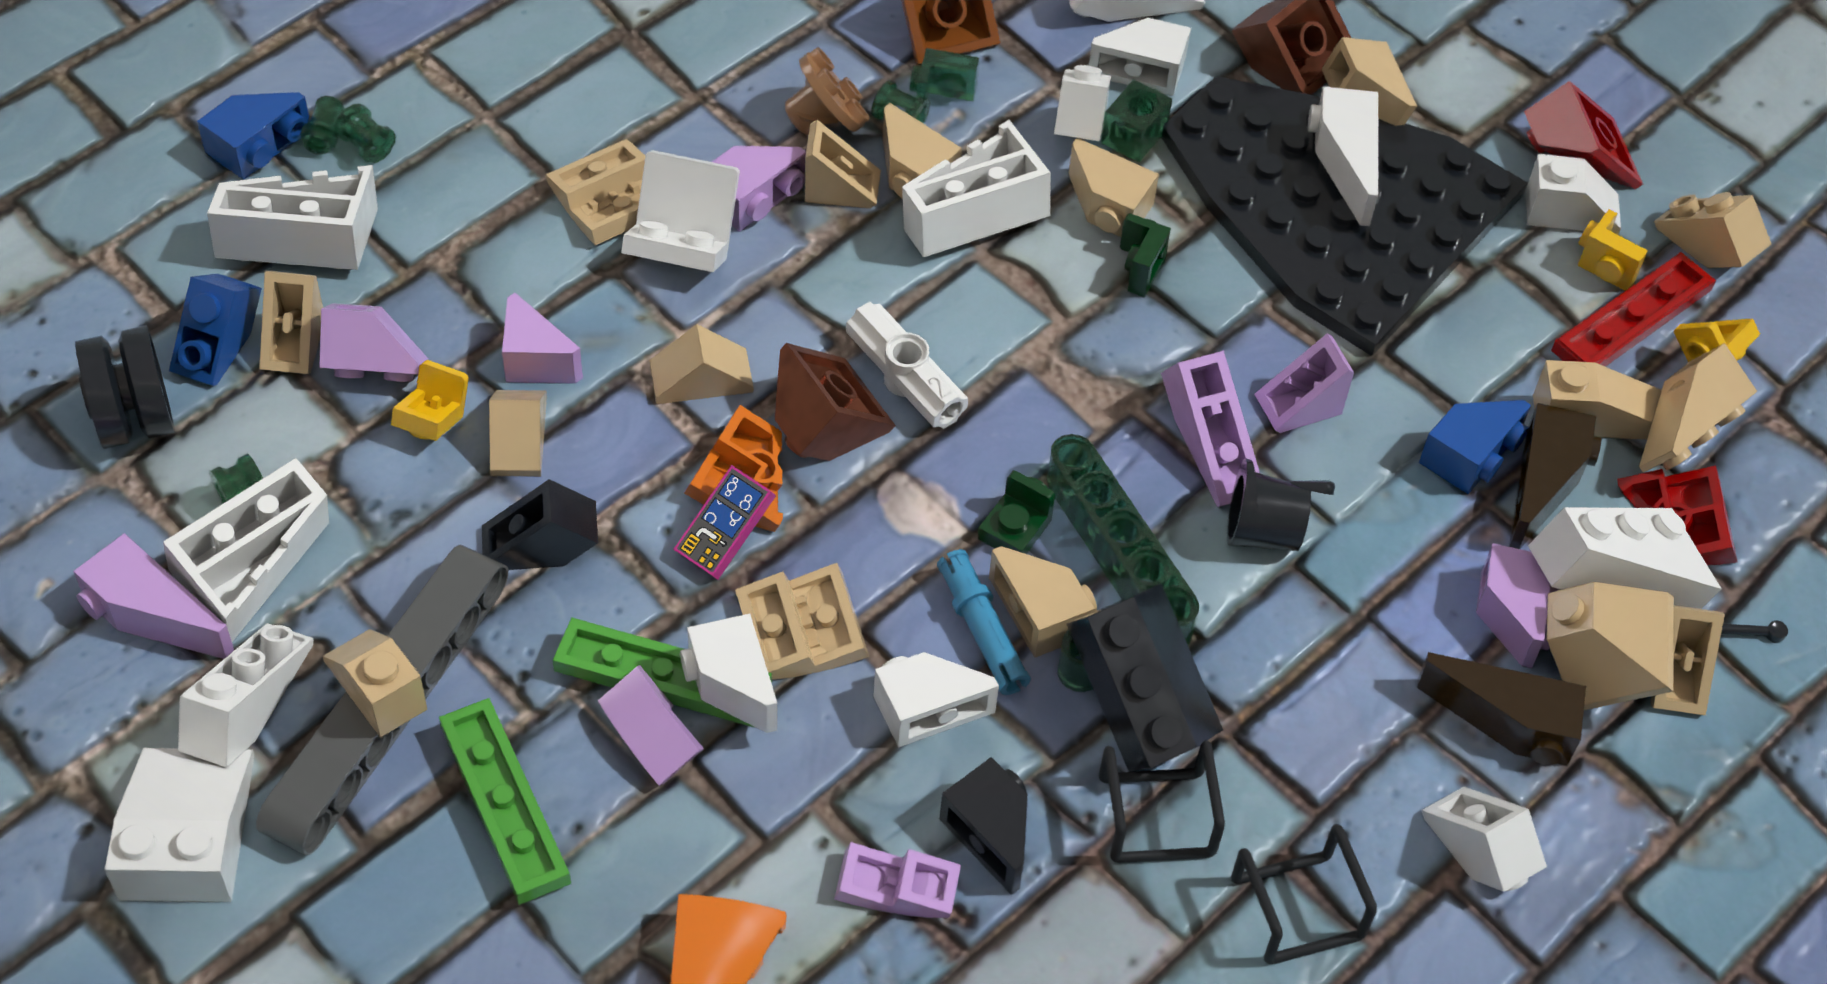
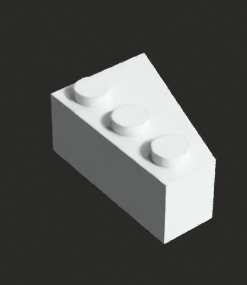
M1007 120L999 125V133L984 143L978 139L967 145V153L952 163L945 159L902 186L904 231L921 255L926 257L1050 216L1051 172L1011 121Z
M373 165L359 166L358 174L328 178L327 170L312 172L313 179L282 183L281 176L219 183L207 212L215 258L358 270L378 210Z
M295 458L163 541L168 570L182 586L227 625L231 641L233 642L329 524L327 494Z
M1564 507L1528 545L1551 587L1560 590L1591 582L1669 592L1674 597V605L1702 609L1722 590L1686 532L1685 523L1672 508Z

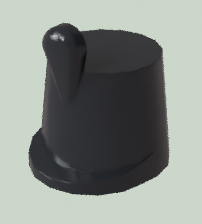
M1244 459L1236 476L1227 522V544L1231 546L1299 551L1308 526L1311 491L1334 495L1335 483L1329 480H1282L1255 472L1253 461Z

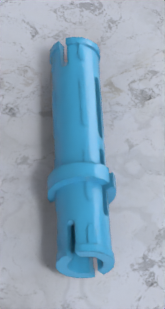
M959 549L947 553L952 565L948 564L946 558L941 557L937 562V568L942 573L954 597L952 606L956 614L965 618L999 685L1000 693L1002 695H1011L1021 691L1016 680H1019L1021 685L1026 687L1031 682V677L1026 672L992 605L994 596L990 588L985 584H981L965 550Z

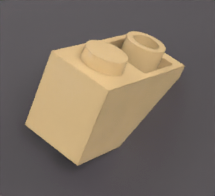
M1342 37L1322 67V72L1329 87L1378 92V119L1392 125H1405L1417 107L1387 42Z
M1723 192L1709 198L1698 199L1696 195H1686L1672 201L1669 204L1670 210L1654 221L1658 231L1706 268L1743 267L1772 245L1753 195L1732 196L1730 192Z

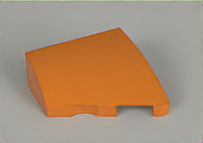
M739 405L684 494L704 505L730 466L733 465L776 495L755 526L775 532L783 520V513L778 512V490L783 485L782 469L778 464V455L782 451V431Z
M678 894L671 984H746L749 980L754 979L763 965V956L778 932L782 934L786 928V912L740 900Z

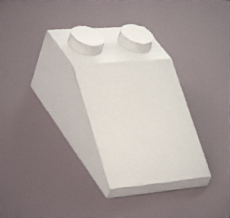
M143 748L114 818L105 872L119 901L232 902L255 756L253 750H245L229 766L224 767L179 752L178 748Z

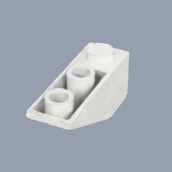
M265 624L180 695L178 751L224 767L229 766L258 738L312 648L314 638L293 632L286 626Z

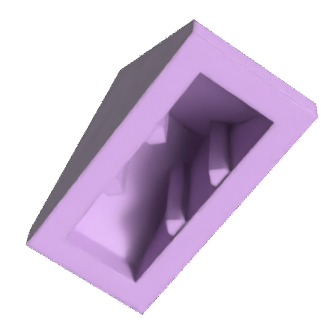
M514 292L507 297L502 347L506 382L577 383L583 378L580 348L518 294Z
M1326 334L1258 390L1255 396L1275 431L1282 433L1342 415L1354 371L1334 338Z

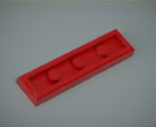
M1680 252L1556 339L1551 351L1562 361L1595 362L1606 367L1712 291L1716 280Z

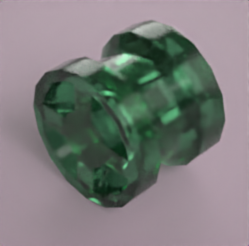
M248 453L238 457L236 463L228 468L218 466L209 470L210 478L222 504L263 479L256 463Z

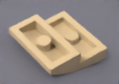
M628 139L546 174L548 184L564 209L595 246L629 231L636 225L646 155Z
M837 562L792 580H788L784 571L735 589L742 615H751L767 671L772 673V680L830 670L869 657L843 573Z

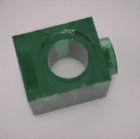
M1133 79L1105 111L1101 143L1140 162L1161 138L1163 125L1169 120L1172 98Z

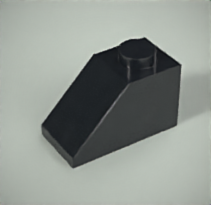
M550 479L482 525V554L506 565L509 570L565 566L598 544L596 501Z
M990 757L942 793L939 820L1012 895L1020 889L1024 866L1028 794L1024 783L1014 771L1010 769L1004 770Z

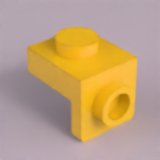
M1609 209L1599 223L1591 220L1582 233L1578 245L1584 247L1577 266L1626 291L1635 282L1648 250L1611 231L1618 213Z
M1753 318L1680 324L1674 330V334L1688 363L1723 343L1726 344L1734 358L1738 361L1745 355L1746 349L1760 335Z
M425 360L419 366L417 388L393 407L391 425L409 431L416 438L437 441L463 418L468 375L433 361Z

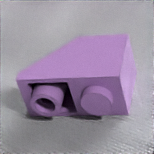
M733 146L712 161L713 163L736 167L740 171L732 226L740 232L752 222L763 219L771 208L786 197L794 196L802 189L805 184V150L801 147Z
M332 303L321 308L320 368L335 369L334 376L363 378L365 371L384 372V380L408 382L414 380V374L418 375L420 364L428 360V357L380 306Z
M1492 543L1481 571L1476 613L1521 666L1532 668L1540 649L1548 651L1550 648L1547 642L1548 593L1558 591L1559 589L1551 587L1532 552Z

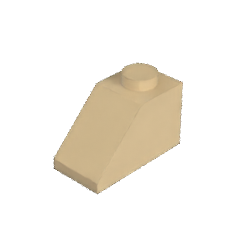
M889 103L884 107L883 146L889 188L902 198V186L945 159L950 163L961 157L962 148L893 104Z
M1076 138L1074 140L1068 175L1087 222L1105 232L1121 237L1123 221L1128 213L1145 218L1153 207L1159 174L1082 139Z
M1002 546L992 550L989 579L1034 658L1074 643L1067 623L1097 611L1096 601L1090 588L1085 584L1080 585L1071 568Z
M369 629L323 655L325 664L380 737L428 710L421 676L391 637Z

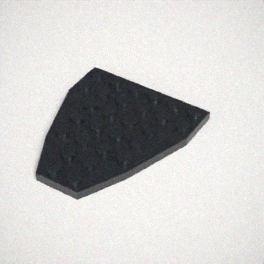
M1219 76L1214 77L1163 125L1161 134L1163 142L1206 208L1292 306L1370 356H1373L1525 194L1528 182L1454 138L1405 123V125L1395 126L1378 119V198L1370 226H1361L1315 152V133L1308 132V117L1311 104L1319 105L1321 97Z

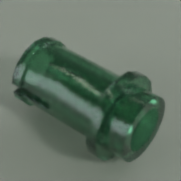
M321 96L316 100L310 122L306 123L300 134L303 145L311 153L318 155L326 154L335 148L338 142L336 131L345 108L341 101L332 96Z

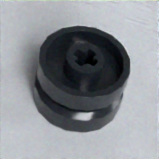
M148 325L121 331L118 339L122 359L120 364H116L111 346L102 335L75 341L80 369L78 377L89 418L93 419L103 449L130 442L133 434L129 416L130 410H135L140 428L149 439L175 433L171 408Z

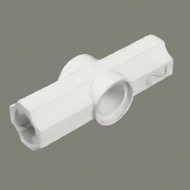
M868 302L856 309L855 314L846 322V333L884 373V384L887 389L895 395L906 397L934 428L941 427L945 429L955 423L961 413L967 409L968 398L929 357V345L925 339L917 334L907 333L880 303L872 304Z

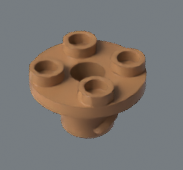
M817 47L799 59L801 70L806 77L805 86L786 100L785 111L792 124L800 132L809 135L810 124L815 120H819L824 125L840 121L849 130L857 132L870 120L867 112L858 102L862 99V95L848 77L840 81L832 71L834 69L832 61L821 48Z

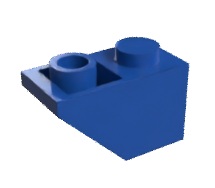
M299 92L231 95L197 121L205 153L242 180L259 168L266 166L273 157L293 142L300 140L306 132L312 129L306 98Z
M221 274L190 277L169 371L211 386L217 385L251 335L262 288Z
M1524 400L1454 404L1428 434L1419 463L1469 494L1481 479L1488 483L1495 476L1504 460L1502 455L1507 449L1515 452L1523 443L1530 430V427L1524 423L1531 404Z

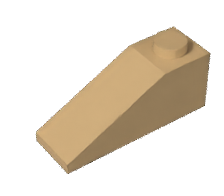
M1546 360L1533 393L1534 409L1537 403L1596 416L1594 436L1647 440L1662 390L1595 362Z

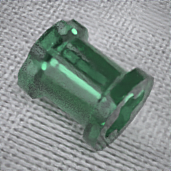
M888 80L881 86L875 96L871 108V116L877 120H882L884 118V107L891 103L894 106L897 104L905 108L907 114L924 124L930 111L931 101L924 96L916 98L899 90L895 82Z
M361 103L347 107L336 119L334 132L337 137L342 141L351 142L358 149L360 157L367 163H378L385 159L396 143L394 131L388 126L379 125L372 118L370 110Z

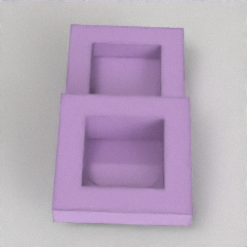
M640 665L634 668L598 700L622 739L659 786L668 781L704 749L671 710L674 705Z
M850 842L844 852L834 900L894 914L928 918H949L952 913L961 865L908 849L902 858Z

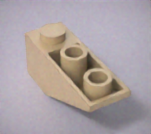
M1725 343L1691 360L1664 381L1639 465L1643 473L1660 464L1666 470L1677 466L1692 455L1688 448L1690 445L1696 448L1719 433L1715 427L1716 424L1720 427L1724 426L1745 412L1741 404L1754 395L1757 390Z

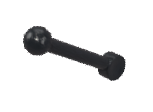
M1778 620L1770 622L1768 626L1723 624L1721 634L1766 636L1771 642L1780 643L1787 636L1788 628L1785 623Z

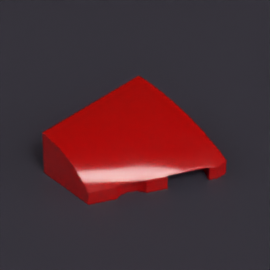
M1716 465L1665 476L1663 469H1658L1617 479L1620 491L1635 508H1672L1685 523L1686 532L1707 565L1738 562Z

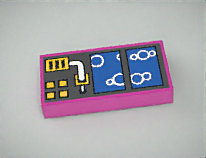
M731 465L673 550L718 580L776 495Z

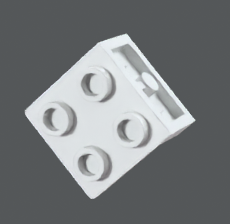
M654 150L646 153L636 225L623 235L621 253L714 272L727 260L740 174L739 169Z

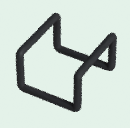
M1209 741L1201 743L1195 767L1185 769L1118 772L1114 748L1111 746L1104 748L1098 776L1101 782L1109 783L1115 823V833L1110 851V858L1113 862L1129 863L1210 858L1216 855L1225 828V819L1213 748ZM1204 771L1206 772L1214 819L1208 847L1122 852L1126 835V822L1120 783L1195 779L1201 777Z
M1334 824L1331 827L1323 851L1257 868L1248 849L1242 848L1238 852L1231 880L1235 884L1251 882L1271 930V936L1264 954V961L1266 963L1276 964L1358 942L1367 936L1377 912V904L1345 830L1341 825ZM1338 843L1366 907L1357 930L1278 951L1283 931L1262 878L1326 862L1333 856Z

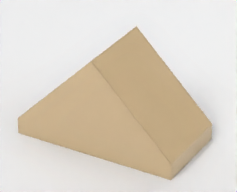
M819 120L810 124L805 157V202L860 208H872L877 205L881 170Z
M265 271L259 369L302 374L311 373L321 337V308H323L316 275Z
M698 324L650 359L656 404L753 392V382L746 348Z
M496 390L489 399L491 476H541L547 403L546 390Z
M1674 605L1673 692L1651 696V706L1653 708L1706 716L1725 616L1723 612Z

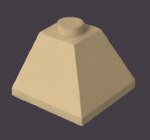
M1591 582L1548 593L1547 642L1562 681L1586 686L1584 710L1673 692L1674 597L1669 592Z

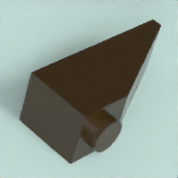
M1537 403L1528 426L1530 430L1524 442L1509 547L1521 549L1579 484L1586 466L1596 465L1601 448V438L1594 436L1596 416Z
M1428 652L1417 681V688L1515 755L1529 757L1538 763L1546 765H1569L1581 741L1585 685Z

